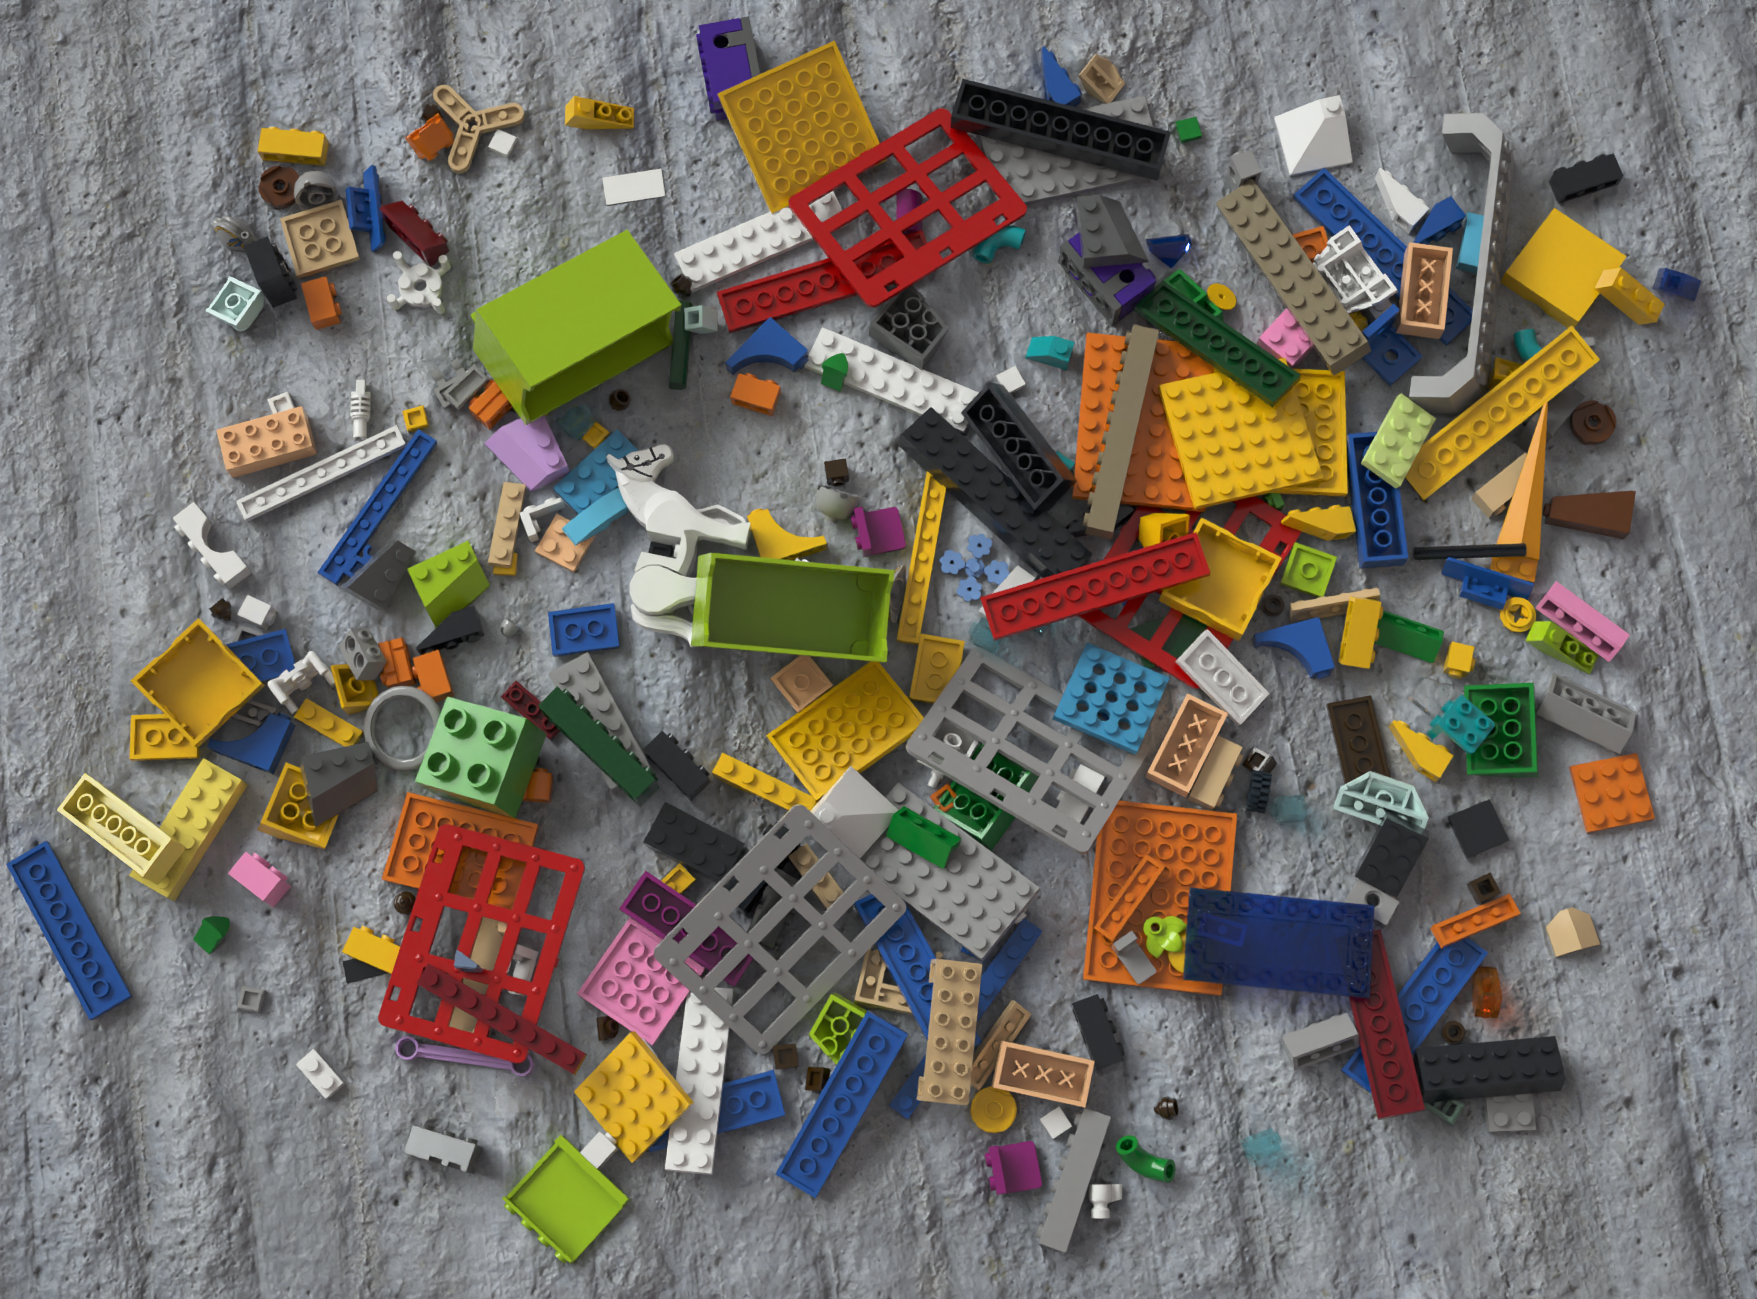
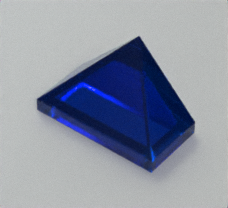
M1188 234L1145 239L1149 252L1171 269L1192 246V241Z

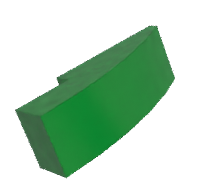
M1178 269L1164 280V282L1224 322L1223 311L1210 301L1208 294L1181 269Z

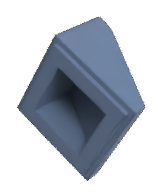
M456 950L454 961L456 969L461 972L481 973L483 971V968L459 950Z

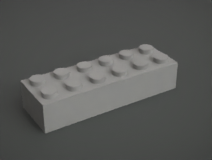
M588 652L548 673L555 688L558 686L562 691L566 688L578 702L576 705L583 704L591 712L594 722L597 719L607 727L610 737L615 735L619 738L627 753L631 750L640 759L639 761L642 763L641 766L643 768L648 766L651 769ZM601 771L613 795L620 792L621 789Z

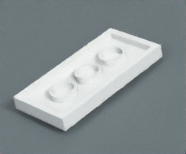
M1208 629L1175 661L1221 710L1228 713L1227 716L1237 726L1241 725L1270 694Z

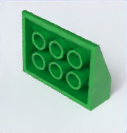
M1534 682L1464 686V697L1495 724L1494 728L1474 753L1468 754L1466 752L1467 775L1509 778L1539 777Z
M980 743L971 757L972 760L976 759L985 744ZM998 752L987 767L1028 793L1039 778L1036 774ZM953 780L950 788L951 790L953 789L957 796L953 798L950 792L946 790L939 799V802L944 808L953 802L954 807L946 813L940 810L938 805H935L933 809L992 851L1016 817ZM992 791L991 795L1003 801V796Z

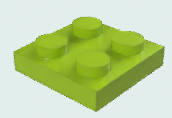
M1295 542L1280 585L1317 598L1324 597L1337 556Z

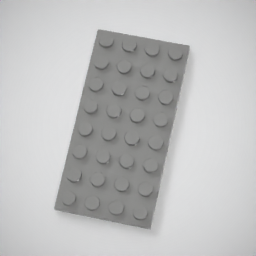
M1145 95L1083 108L1084 110L1153 127ZM979 135L985 156L1026 205L1148 179ZM1163 164L1159 177L1165 176V169ZM994 193L995 200H999L998 196Z
M897 783L885 797L898 810L905 806L962 838L960 845L951 852L946 867L942 869L889 839L886 836L888 826L860 859L898 894L905 903L983 962L1039 893L1040 888L903 785Z

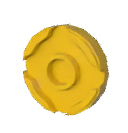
M990 1086L976 1093L971 1103L970 1112L972 1120L978 1128L995 1134L1005 1131L1012 1125L1016 1118L1017 1106L1015 1099L1009 1091Z

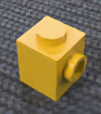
M1451 642L1447 648L1443 673H1448L1449 677L1461 679L1466 677L1470 671L1473 672L1476 661L1475 658H1472L1474 646Z

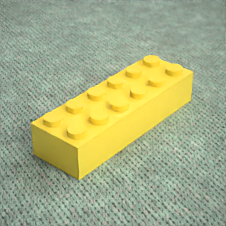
M203 758L160 826L161 829L184 845L186 849L159 885L144 878L134 869L129 876L175 902L248 784Z
M86 773L57 809V811L137 873L159 885L186 849L175 838L101 782Z

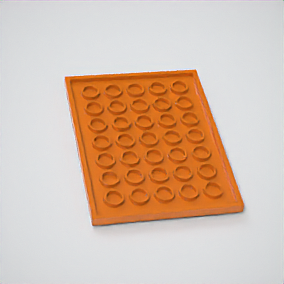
M1086 333L1074 477L1077 482L1073 485L1072 499L1088 500L1090 492L1095 493L1096 485H1092L1095 471L1099 472L1101 465L1097 464L1099 451L1104 452L1105 445L1101 444L1104 431L1109 432L1110 428L1106 421L1108 412H1113L1115 406L1111 404L1113 391L1118 392L1119 385L1115 384L1118 371L1122 372L1124 365L1120 364L1122 352H1127L1128 345L1124 344L1126 336ZM1157 339L1120 504L1205 512L1206 507L1194 510L1158 387L1161 384L1214 373V367L1177 341Z
M1119 800L1096 839L1083 971L1084 981L1214 996L1222 995L1225 944L1211 940L1214 949L1211 964L1201 973L1188 975L1179 972L1172 966L1166 950H1163L1158 958L1149 953L1146 947L1147 936L1144 934L1143 926L1150 917L1164 919L1168 916H1174L1185 922L1187 925L1185 929L1193 928L1198 930L1202 913L1228 920L1237 822L1236 813ZM1147 854L1165 868L1113 942H1110L1093 930V928ZM1153 924L1151 925V930L1157 932L1159 931V926ZM1131 931L1137 937L1136 943L1156 969L1154 975L1139 985L1111 948L1113 943ZM1193 946L1187 948L1189 954H1195L1196 950Z

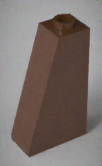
M1636 491L1552 497L1548 503H1545L1543 508V516H1546L1545 524L1625 539L1630 533Z

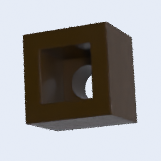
M846 458L824 462L827 485L842 486L845 482H849Z
M1491 872L1466 884L1477 905L1501 894ZM1479 886L1485 888V894H1481Z

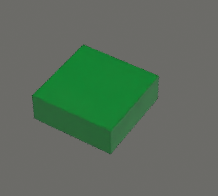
M1197 117L1176 121L1175 126L1180 143L1202 138Z

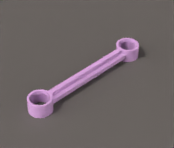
M409 1036L399 1039L395 1047L397 1055L406 1061H412L417 1057L457 1062L511 1070L520 1077L530 1075L535 1067L534 1060L530 1055L527 1057L530 1061V1068L525 1073H519L514 1069L513 1062L465 1049L422 1044ZM406 1041H413L416 1045V1051L410 1057H405L400 1052L402 1044Z

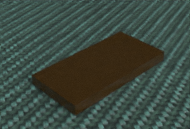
M1371 695L1327 703L1326 708L1344 784L1369 771L1391 778Z

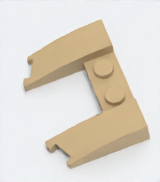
M870 948L865 953L854 1003L870 1009L877 1010V1008L913 1016L899 988L883 983L886 964L879 951H871ZM936 952V959H941L943 954Z

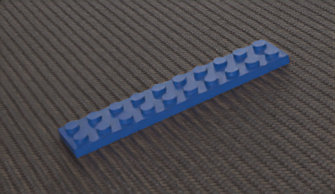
M1323 168L1293 195V199L1323 226L1332 237L1350 226L1361 240L1364 250L1382 274H1386L1396 287L1398 292L1393 296L1399 300L1404 252L1407 246L1331 173ZM1451 288L1448 291L1445 330L1439 339L1445 346L1471 324L1473 312Z

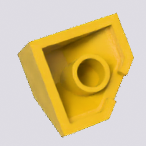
M1153 513L1140 517L1139 540L1145 548L1188 535L1190 515Z

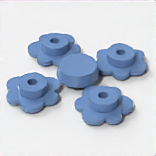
M982 533L978 536L972 535L969 537L967 550L972 552L975 558L969 559L966 564L961 559V553H954L952 550L945 551L944 557L939 559L940 564H942L941 570L945 574L951 572L953 575H956L958 570L963 569L965 566V572L970 577L966 580H960L957 595L964 597L966 602L971 601V599L978 600L980 598L982 585L977 583L976 578L981 576L983 572L988 576V582H995L997 585H1000L1010 574L1007 571L1008 564L1004 561L998 563V561L993 560L991 565L986 566L984 569V564L979 558L983 555H989L992 540L985 538V535Z

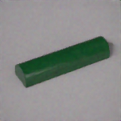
M679 300L682 306L680 311H675L669 379V388L674 390H683L687 387L691 331L685 330L684 308L693 307V304L683 300Z

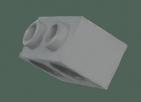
M350 629L339 647L356 680H376L387 662L370 629Z

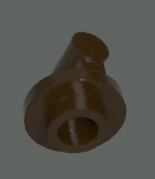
M610 1016L596 1018L599 1041H606L617 1036L619 1025L616 1020Z

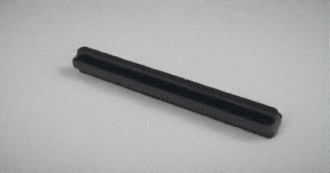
M1525 543L1415 547L1413 550L1415 560L1447 559L1448 557L1454 559L1526 556L1527 554Z

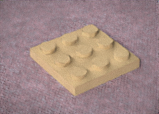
M342 199L280 218L298 279L360 260L352 230L349 229V220Z

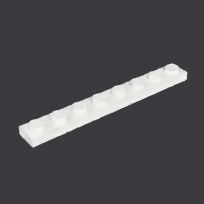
M396 425L249 494L236 502L244 520L248 522L401 450L407 445Z

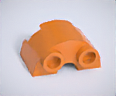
M437 113L424 126L414 130L405 139L419 159L426 158L430 161L438 155L440 149L443 147L448 148L454 143V134L440 114Z

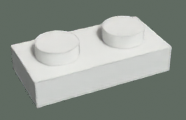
M312 1049L296 1064L325 1099H329L345 1084L316 1049Z

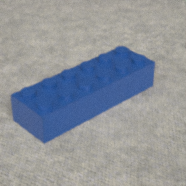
M1377 432L1348 434L1346 437L1347 472L1353 520L1356 528L1355 537L1359 569L1404 566L1408 560L1400 488H1394L1361 464Z

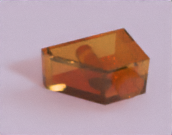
M1478 966L1472 978L1474 1016L1498 1018L1503 995L1497 968Z

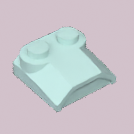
M229 276L228 281L209 308L206 309V312L231 325L235 330L244 331L251 326L264 307L265 295L260 290Z

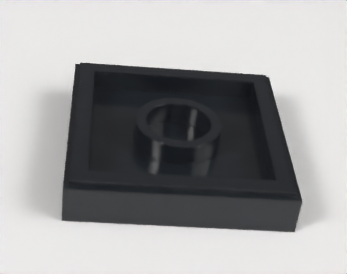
M1490 799L1447 817L1466 859L1509 841Z

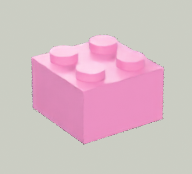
M1287 308L1259 337L1256 344L1277 359L1286 358L1288 366L1293 369L1314 348Z
M245 852L228 872L230 876L272 907L276 906L291 887L286 882L287 876L273 866L269 869L271 864L255 852L253 855Z

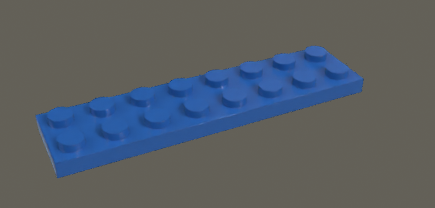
M44 841L8 862L6 865L89 1020H95L132 998L133 996L51 844L48 841Z
M873 894L854 903V907L865 927L885 908ZM906 905L905 913L878 939L875 946L928 1041L933 983H929L931 959H936ZM977 1032L975 1033L974 1047L982 1042Z
M1470 938L1463 939L1442 949L1439 943L1436 942L1397 994L1412 1055L1488 954L1487 951ZM1359 1045L1340 1071L1372 1095Z
M869 1010L866 1012L775 1173L777 1176L814 1198L818 1196L909 1034Z

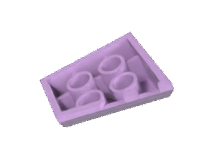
M545 416L527 425L524 424L521 418L500 427L484 443L531 492L565 477L570 472Z

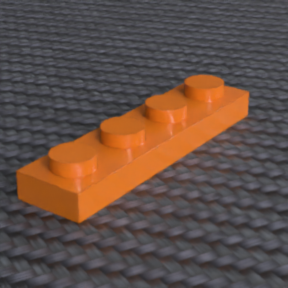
M1146 854L1093 930L1110 942H1113L1165 867Z
M1509 893L1439 922L1430 929L1442 949L1516 918L1521 913Z

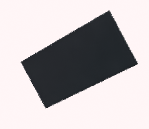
M355 958L342 961L347 983L388 974Z

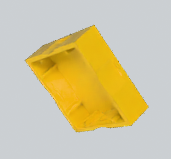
M1554 208L1505 272L1500 283L1525 300L1538 305L1547 315L1566 328L1570 326L1575 328L1600 294L1594 288L1603 270L1619 268L1627 256Z
M1201 518L1193 533L1197 532L1211 573L1210 576L1165 589L1159 601L1239 641L1282 558L1253 543L1245 542L1234 536L1231 532Z
M199 618L181 633L163 654L154 658L130 680L152 704L156 705L169 718L178 731L196 748H199L265 686Z

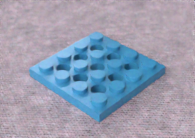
M1087 642L1055 711L1053 720L1136 755L1169 681V677ZM1100 667L1104 670L1105 674L1097 675L1093 672V668ZM1114 677H1123L1125 679V683L1117 684L1114 681ZM1091 685L1095 687L1096 693L1090 694L1086 692L1085 686ZM1142 685L1145 687L1146 692L1138 693L1134 686ZM1112 694L1117 698V701L1111 703L1106 700L1105 696ZM1133 703L1138 707V710L1135 712L1129 711L1126 705ZM1085 704L1088 707V711L1080 712L1076 705ZM1105 713L1108 715L1109 720L1101 721L1097 714ZM1126 722L1129 724L1130 729L1122 730L1119 728L1118 723Z

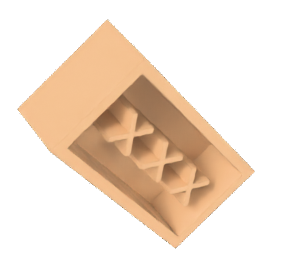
M1409 242L1404 252L1399 299L1400 311L1396 327L1397 334L1440 339L1445 330L1453 248Z
M302 406L216 430L225 468L232 478L317 455L308 414Z
M1187 693L1145 778L1186 798L1228 713Z
M1001 1040L991 1086L997 1089L1086 1107L1095 1061Z

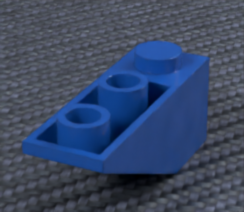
M1045 46L1042 47L1041 63L1047 100L1072 107L1079 105L1082 94L1079 86L1071 82L1067 70L1059 66L1052 51L1049 52Z
M1452 196L1434 205L1425 218L1413 243L1429 245L1432 241L1438 242L1443 239L1446 233H1454L1462 227L1461 222L1466 215Z

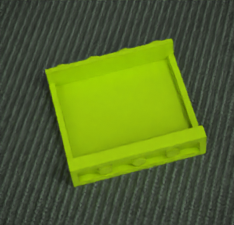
M559 1135L554 1141L555 1144L514 1189L507 1196H503L502 1199L506 1202L504 1207L512 1215H515V1213L519 1214L523 1218L521 1223L529 1231L534 1229L540 1235L538 1240L547 1248L551 1245L557 1251L554 1255L565 1264L568 1261L570 1264H573L631 1199L599 1169L593 1166L564 1136Z

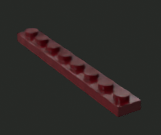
M430 964L427 965L417 982V985L576 1075L587 1056L583 1051Z

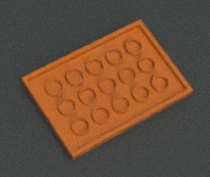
M407 792L382 880L419 889L437 831L444 824L532 847L535 843L539 825ZM464 846L449 893L470 899L474 898L488 854L487 852ZM438 849L435 859L436 863L441 864L445 851ZM502 857L488 904L512 910L526 867L525 862Z

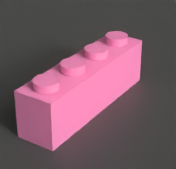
M1557 581L1536 606L1538 611L1608 662L1618 653L1630 636V634Z

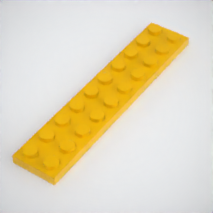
M1570 326L1421 446L1405 479L1424 501L1600 359L1575 328Z

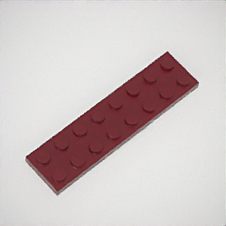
M1381 929L1335 938L1377 1119L1382 1120L1425 1111Z

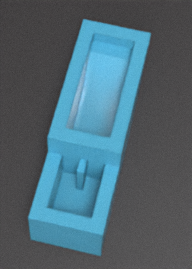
M1469 212L1466 214L1458 252L1459 257L1456 266L1458 270L1477 274L1484 221L1483 215Z
M619 488L594 502L562 528V531L575 546L610 526L611 522L628 513L629 509L622 498Z

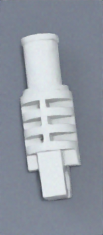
M356 380V392L351 391L350 418L354 422L353 440L356 441L367 439V422L370 419L371 392H366L365 380Z

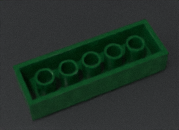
M557 686L538 705L542 714L641 808L659 789L657 784L659 779L656 777V774L648 766L643 768L641 766L642 763L639 761L640 759L631 750L627 753L619 738L615 735L610 737L607 727L597 719L594 722L591 712L583 704L576 705L578 702L566 688L562 691Z

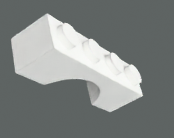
M195 502L173 517L177 523L174 526L182 537L187 535L190 539L187 544L195 553L199 551L203 555V558L200 560L208 569L213 568L216 571L214 577L221 586L226 584L232 589L252 573L234 551L220 553L209 548L207 536L212 523Z

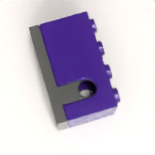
M749 16L742 17L741 19L736 18L699 25L700 33L696 34L711 114L715 113L716 121L728 119L717 94L760 74Z
M1079 233L1060 246L1059 253L1061 255H1059L1058 263L1111 326L1134 311L1135 306L1155 288L1156 277L1150 269H1146L1142 263L1083 268Z

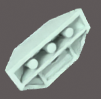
M1372 771L1341 786L1333 806L1335 810L1379 825L1386 811L1424 829L1429 819L1413 785Z

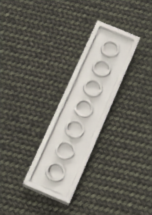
M833 191L809 205L821 222L842 211ZM789 206L774 213L770 211L675 252L674 257L682 273L690 277L693 293L811 242L814 239L790 210Z
M823 327L821 328L807 357L809 361L805 364L804 368L822 375V364L833 355L844 353L848 361L845 385L919 416L932 407L957 431L964 434L969 423L961 412L979 392L924 369L920 370L912 364Z
M715 987L714 990L733 1006L734 989ZM691 991L686 996L676 1081L694 1103L670 1126L665 1170L712 1175L730 1027Z

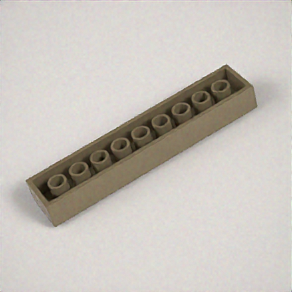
M1253 179L1216 202L1219 212L1293 316L1333 376L1371 352L1367 339Z

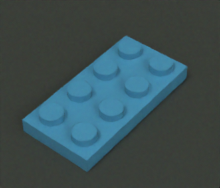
M616 429L558 482L553 489L577 514H580L594 502L619 488L616 472L607 462L606 456L610 454L620 459L631 452L638 451V449Z

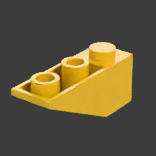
M574 96L565 106V126L580 129H633L634 108Z
M1334 505L1321 510V507H1315L1306 512H1301L1300 509L1292 510L1281 520L1283 525L1326 541L1347 539L1356 532L1350 506L1341 507V505Z
M1393 720L1389 725V729L1415 770L1432 781L1437 782L1453 757L1449 753V749L1443 745H1435L1430 742V738L1423 733H1415L1410 730V726L1405 722Z

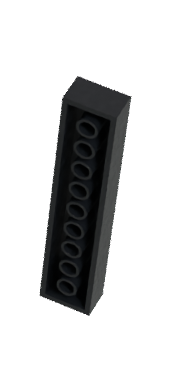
M963 78L952 111L950 127L1155 181L1159 179L1171 134L1167 130Z
M932 407L901 434L898 446L926 472L928 471L933 475V478L938 483L945 486L950 494L1042 578L1088 564L1092 553L1049 513L1034 510L1014 482Z

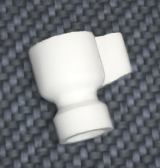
M1122 1184L1088 1185V1199L1093 1204L1091 1218H1110V1209L1107 1205L1110 1202L1122 1199Z

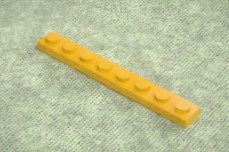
M928 471L926 472L897 635V642L919 645L946 494V487L938 483Z

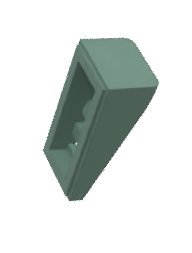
M1458 1100L1448 1101L1442 1111H1439L1438 1108L1443 1101L1435 1102L1433 1106L1430 1105V1102L1424 1103L1425 1109L1451 1126L1455 1125L1465 1109V1104ZM1452 1105L1456 1106L1450 1117L1446 1115Z

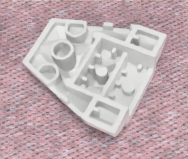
M1350 226L1331 237L1327 242L1328 246L1320 255L1317 254L1314 258L1313 265L1348 314L1378 305L1398 292L1387 275L1382 274L1364 250L1361 240Z

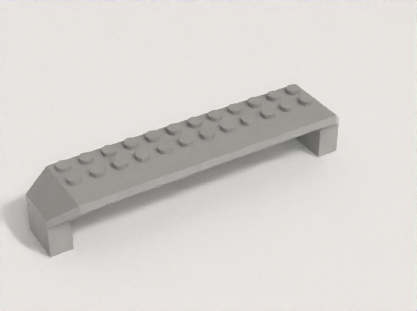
M1484 113L1444 114L1442 135L1450 153L1481 152L1490 163L1467 357L1444 376H1412L1409 398L1428 413H1460L1488 393L1515 160L1513 158V150L1509 148V140H1506L1503 132Z

